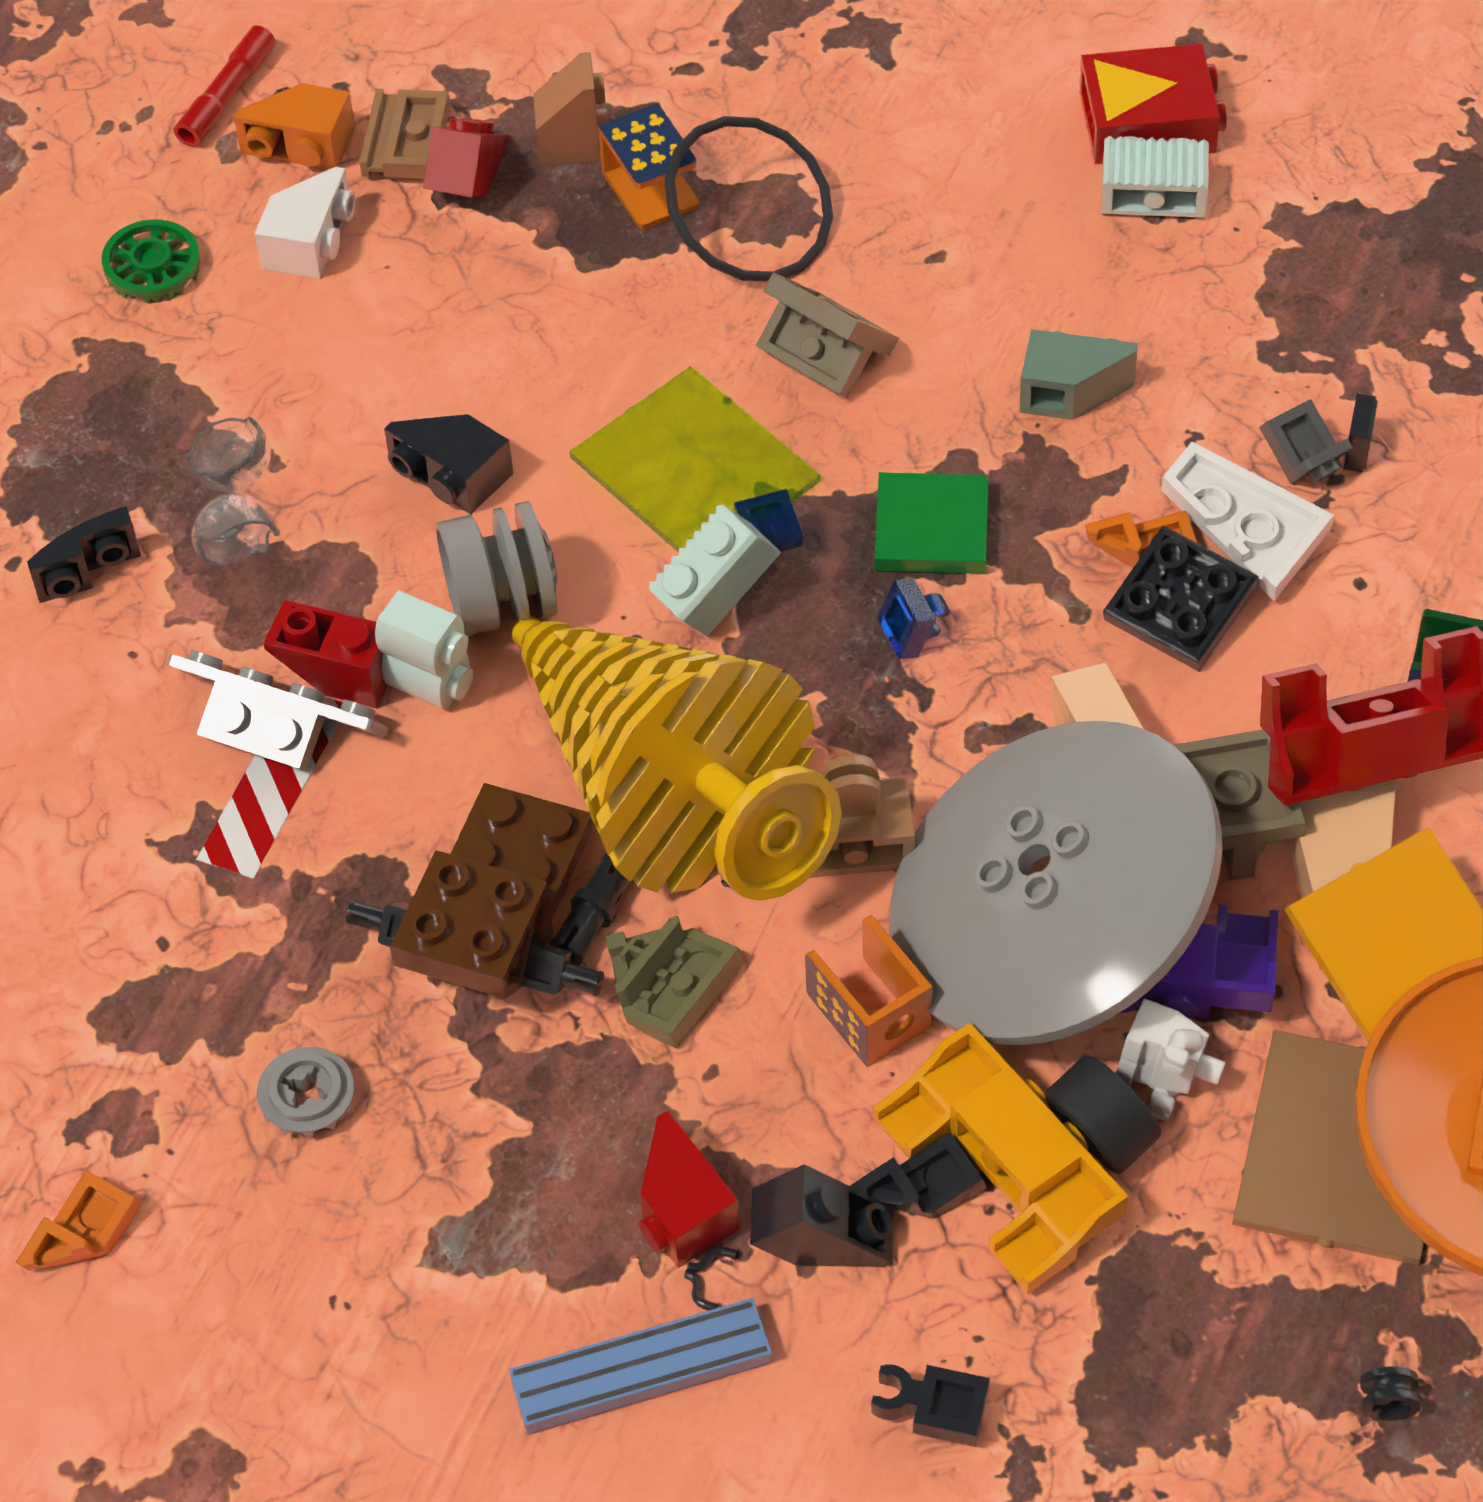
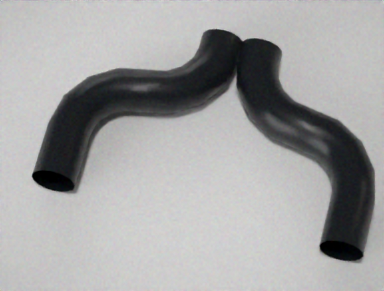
M722 1246L714 1247L705 1254L700 1262L688 1263L684 1279L691 1281L693 1285L691 1296L693 1302L698 1307L709 1311L718 1308L719 1304L707 1301L701 1297L702 1283L694 1272H700L708 1268L712 1260L717 1256L736 1259L738 1250Z

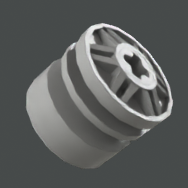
M529 501L514 505L516 530L512 531L502 507L493 509V535L483 537L479 525L471 514L436 522L435 524L440 559L454 613L461 617L464 623L465 635L468 637L499 629L501 618L499 603L510 602L518 620L530 618L527 598L530 595H533L538 612L542 618L557 614L556 583L558 580L555 561L547 533L538 522L532 504Z

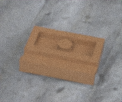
M376 88L359 160L362 177H370V172H384V177L424 179L431 129L434 126L447 125L451 107L448 91L398 89V94H385L384 88Z

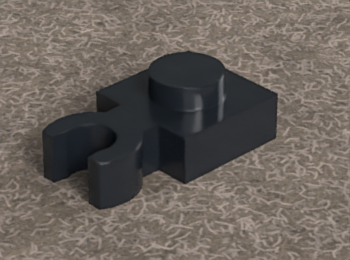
M893 1364L880 1365L879 1383L885 1386H893L900 1393L894 1398L873 1395L871 1413L874 1416L884 1420H896L906 1414L915 1416L913 1421L914 1434L974 1447L977 1446L990 1389V1378L927 1365L924 1379L920 1381L912 1379L911 1375L900 1366Z

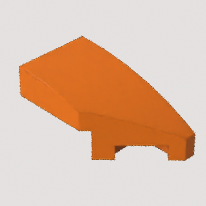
M1186 510L1134 524L1131 512L1085 524L1086 534L1090 542L1132 568L1163 525L1197 543Z
M85 1170L54 1221L45 1216L43 1217L17 1258L16 1263L24 1269L32 1271L105 1256L127 1229L141 1208L142 1203L136 1197Z

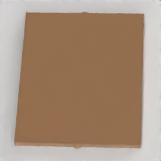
M1273 1029L1232 1225L1318 1243L1322 1247L1331 1246L1419 1266L1423 1241L1403 1223L1377 1188L1366 1166L1358 1141L1354 1098L1356 1080L1366 1047H1355Z

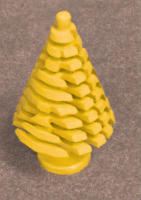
M530 616L529 619L525 620L519 619L512 629L513 641L522 649L521 656L530 677H534L542 704L550 718L551 727L562 744V753L571 767L574 780L589 810L595 828H597L600 834L602 844L607 855L610 856L614 867L629 882L634 879L638 887L658 892L665 881L671 893L699 889L717 864L719 875L738 895L763 901L782 897L805 883L824 863L837 839L842 811L837 790L826 777L810 769L815 748H801L815 728L810 701L797 699L803 688L790 674L781 672L783 669L761 661L745 660L726 654L718 655L705 650L621 636V634L594 631L595 629L584 626L570 627V623L560 621L542 622L534 616Z

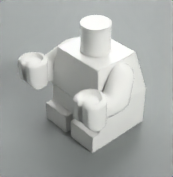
M1143 999L1126 1038L1116 1074L1127 1085H1131L1132 1081L1149 1085L1150 1088L1154 1089L1148 1109L1154 1117L1167 1121L1175 1104V1098L1173 1097L1179 1093L1188 1094L1195 1077L1218 1085L1226 1062L1203 1054L1209 1037L1207 1032L1179 1011Z

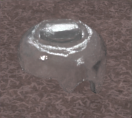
M229 417L211 422L196 436L191 452L187 454V458L193 473L203 485L210 490L232 494L251 488L264 477L270 466L271 448L267 435L252 417L245 419Z
M236 492L218 495L200 510L192 527L191 545L195 553L206 563L227 567L243 562L257 552H268L270 533L272 532L274 536H279L280 530L272 515L258 498Z

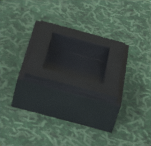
M1357 393L1348 438L1353 449L1346 453L1343 470L1363 472V469H1366L1378 404L1376 396Z

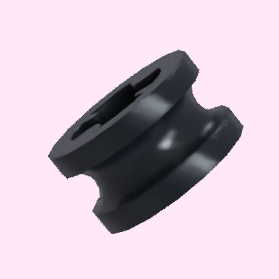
M1399 1366L1380 1367L1365 1372L1360 1378V1389L1364 1394H1367L1362 1400L1363 1413L1372 1419L1383 1421L1406 1419L1418 1413L1421 1409V1399L1418 1394L1414 1393L1419 1385L1416 1372Z

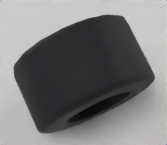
M1082 1056L1045 1092L1050 1109L1062 1124L1069 1122L1074 1125L1084 1137L1088 1150L1110 1171L1117 1174L1123 1173L1161 1136V1127L1144 1102L1114 1071L1094 1056Z

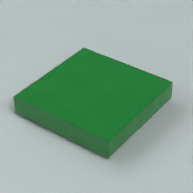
M879 472L875 571L985 574L988 475Z

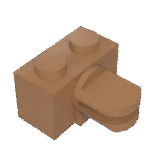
M849 754L828 761L824 768L823 776L827 778L838 792L842 815L836 841L824 863L810 878L898 870L902 859L915 850V833L907 778L887 779L879 777L878 768L873 759L863 755Z

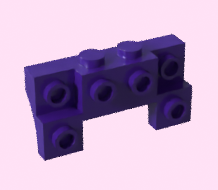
M1219 904L1217 925L1201 924L1195 937L1169 972L1146 994L1120 1013H1128L1133 1010L1139 1011L1143 999L1177 1010L1188 1019L1193 1017L1209 1018L1210 1006L1272 1013L1277 970L1279 911L1270 910L1269 917L1227 913L1228 905Z

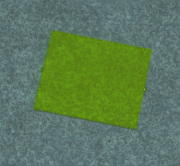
M689 366L634 406L628 407L620 416L569 451L570 458L678 553L679 548L686 547L687 539H694V531L701 530V523L709 522V514H715L716 506L725 505L751 523L755 528H760L767 520L821 482V475L692 366Z

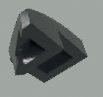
M951 1132L899 1165L893 1157L850 1185L894 1207V1210L935 1219L987 1188L983 1179Z

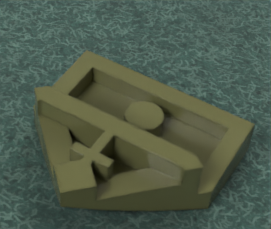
M678 916L668 918V921L661 929L626 938L624 931L605 936L616 981L615 990L626 1022L673 1048H677L744 963L738 947L693 928L683 930Z

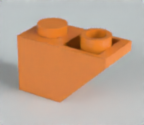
M300 83L237 110L233 117L240 153L325 169L339 166L356 128L350 91Z

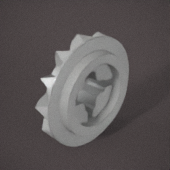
M301 1047L289 1050L269 1063L258 1082L257 1100L266 1122H271L277 1126L285 1136L289 1132L303 1133L310 1139L314 1131L325 1127L334 1130L337 1120L344 1113H351V1102L356 1089L352 1072L341 1057L323 1048ZM316 1081V1089L320 1098L318 1100L308 1098L303 1105L300 1104L297 1108L298 1101L294 1092L295 1089L305 1091L310 1084H314Z

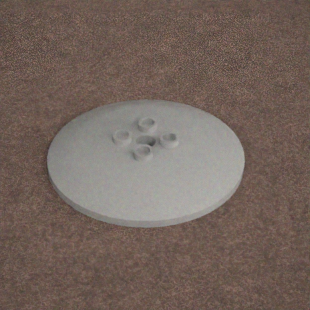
M1082 721L1043 729L1013 741L977 763L962 775L928 812L915 832V849L904 857L900 863L892 890L889 911L890 937L933 986L932 1007L928 1012L954 1031H958L970 1022L989 1043L1028 1045L1054 1041L1083 1032L1112 1018L1131 1006L1153 988L1183 955L1195 937L1209 909L1220 873L1222 856V830L1213 795L1201 774L1173 744L1150 731L1119 722ZM1045 856H1051L1049 864L1042 872H1035L1029 875L1032 865L1037 860Z

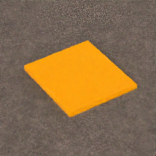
M1430 827L1423 829L1363 864L1355 863L1352 865L1351 871L1284 909L1368 1043L1383 1016L1413 986L1432 974L1454 964L1483 957V910Z

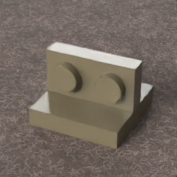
M772 273L763 290L764 293L779 302L755 346L844 397L848 398L872 351L890 356L899 340V337L817 290L778 274Z
M1263 729L1174 744L1201 774L1213 795L1222 830V853L1230 880L1254 876L1256 853L1264 851V843L1304 836L1306 822L1300 803L1283 806L1268 788L1270 737Z

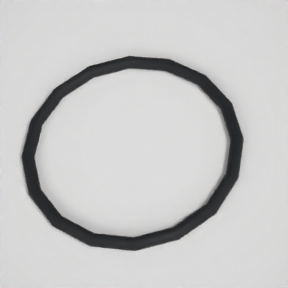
M723 116L694 127L674 148L664 179L668 213L683 242L711 268L742 281L768 282L772 273L786 278L805 270L825 248L833 221L830 186L814 155L788 131L759 118ZM723 127L756 128L783 140L806 162L820 189L823 219L816 242L798 262L775 271L743 270L715 258L692 236L678 210L675 178L683 154L700 136Z

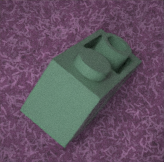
M1031 329L1021 375L1019 413L1073 420L1132 388L1136 375L1138 343L1111 338L1103 339L1066 334L1059 331L1051 332Z

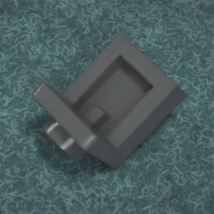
M1311 399L1266 421L1259 427L1290 484L1308 475L1313 483L1325 479L1343 468L1338 459L1353 449L1348 438L1336 444Z

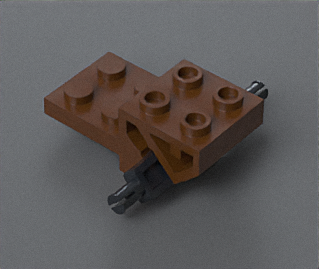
M483 783L451 854L435 850L411 903L393 901L384 908H380L353 899L347 909V912L350 914L346 915V923L378 931V943L390 947L394 966L505 999L522 986L552 995L557 994L566 986L598 996L603 985L601 981L604 980V971H597L570 963L572 954L569 950L549 945L554 933L552 919L594 827L590 813Z

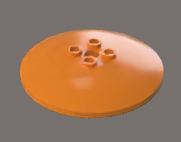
M1483 957L1454 964L1432 974L1413 986L1387 1011L1374 1030L1365 1049L1356 1080L1354 1107L1358 1141L1366 1166L1377 1188L1392 1210L1423 1242L1442 1256L1466 1270L1483 1276Z

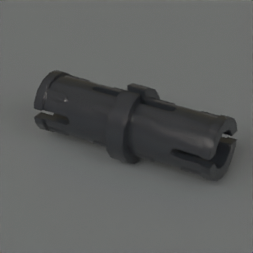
M607 853L604 854L602 862L586 888L577 890L570 901L572 902L570 904L572 910L556 936L549 943V945L570 950L572 952L570 963L576 965L582 964L587 951L602 927H609L613 922L617 912L615 906L630 883L614 867Z

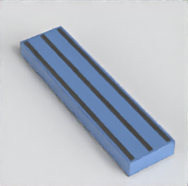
M750 1298L510 1368L509 1374L528 1435L773 1362L772 1351L754 1299Z

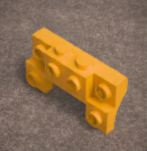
M970 1022L941 1041L930 1057L910 1078L873 1106V1119L908 1159L951 1132L965 1153L1020 1213L1014 1220L989 1238L988 1250L1027 1294L1076 1261L1080 1246L1127 1214L1129 1196L1088 1152L1087 1143L1079 1130L1069 1122L1062 1124L1049 1109L1047 1099L1037 1084L1030 1079L1023 1081Z

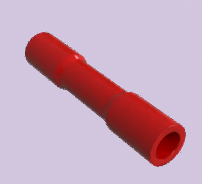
M253 25L231 52L228 62L204 93L193 101L176 123L173 131L183 144L189 147H198L221 117L223 109L245 80L255 73L275 47V37L268 29L260 25Z

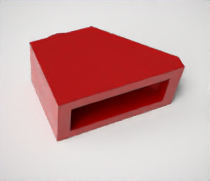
M667 1110L657 1116L640 1192L643 1219L638 1224L649 1246L657 1254L665 1250L679 1268L740 1229L738 1199L671 1113Z

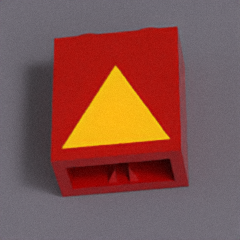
M1202 43L1081 55L1079 93L1094 164H1103L1104 141L1109 136L1114 139L1120 136L1142 137L1146 141L1151 137L1156 141L1161 138L1166 141L1172 138H1186L1200 142L1204 139L1209 143V153H1216L1218 132L1226 131L1227 114L1224 100H1216L1215 94L1218 91L1217 69L1214 63L1207 64Z

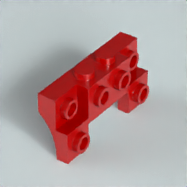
M1477 626L1424 638L1421 679L1327 700V674L1317 663L1262 675L1260 727L1270 737L1268 788L1283 806L1345 791H1358L1366 786L1399 778H1412L1420 773L1483 759V632Z

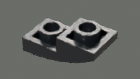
M127 506L94 517L68 530L40 549L27 561L39 603L57 598H66L77 592L91 589L93 586L88 571L104 566H114L125 560L141 556Z

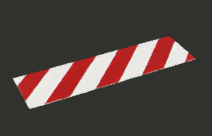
M325 696L322 704L341 709L343 703ZM324 719L307 771L255 754L196 860L254 879L339 723Z

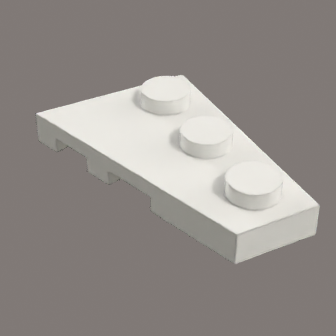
M1194 442L1188 445L1162 478L1161 491L1182 511L1186 510L1188 517L1234 563L1258 575L1259 587L1273 601L1276 600L1332 529L1334 514Z

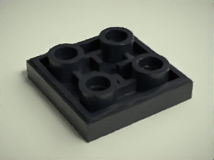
M1163 525L1103 610V618L1108 623L1199 672L1258 588L1259 576Z

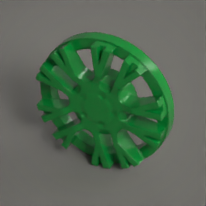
M148 219L131 223L114 233L103 248L101 262L109 286H113L118 295L122 294V297L125 299L129 295L144 297L145 303H150L151 300L160 302L159 296L168 294L169 299L174 298L175 293L178 295L182 293L181 287L191 279L196 280L197 273L200 270V253L195 237L182 225L168 220ZM144 232L151 233V238L142 239L138 242L133 237ZM165 232L170 233L165 241H163L162 238ZM183 242L188 245V248L172 251ZM111 262L126 263L125 265L111 268ZM171 274H178L174 278L169 277ZM159 279H162V280H163V283H160V284H155V283H154L155 280H159ZM141 282H146V283H147V285H138V284L141 283Z

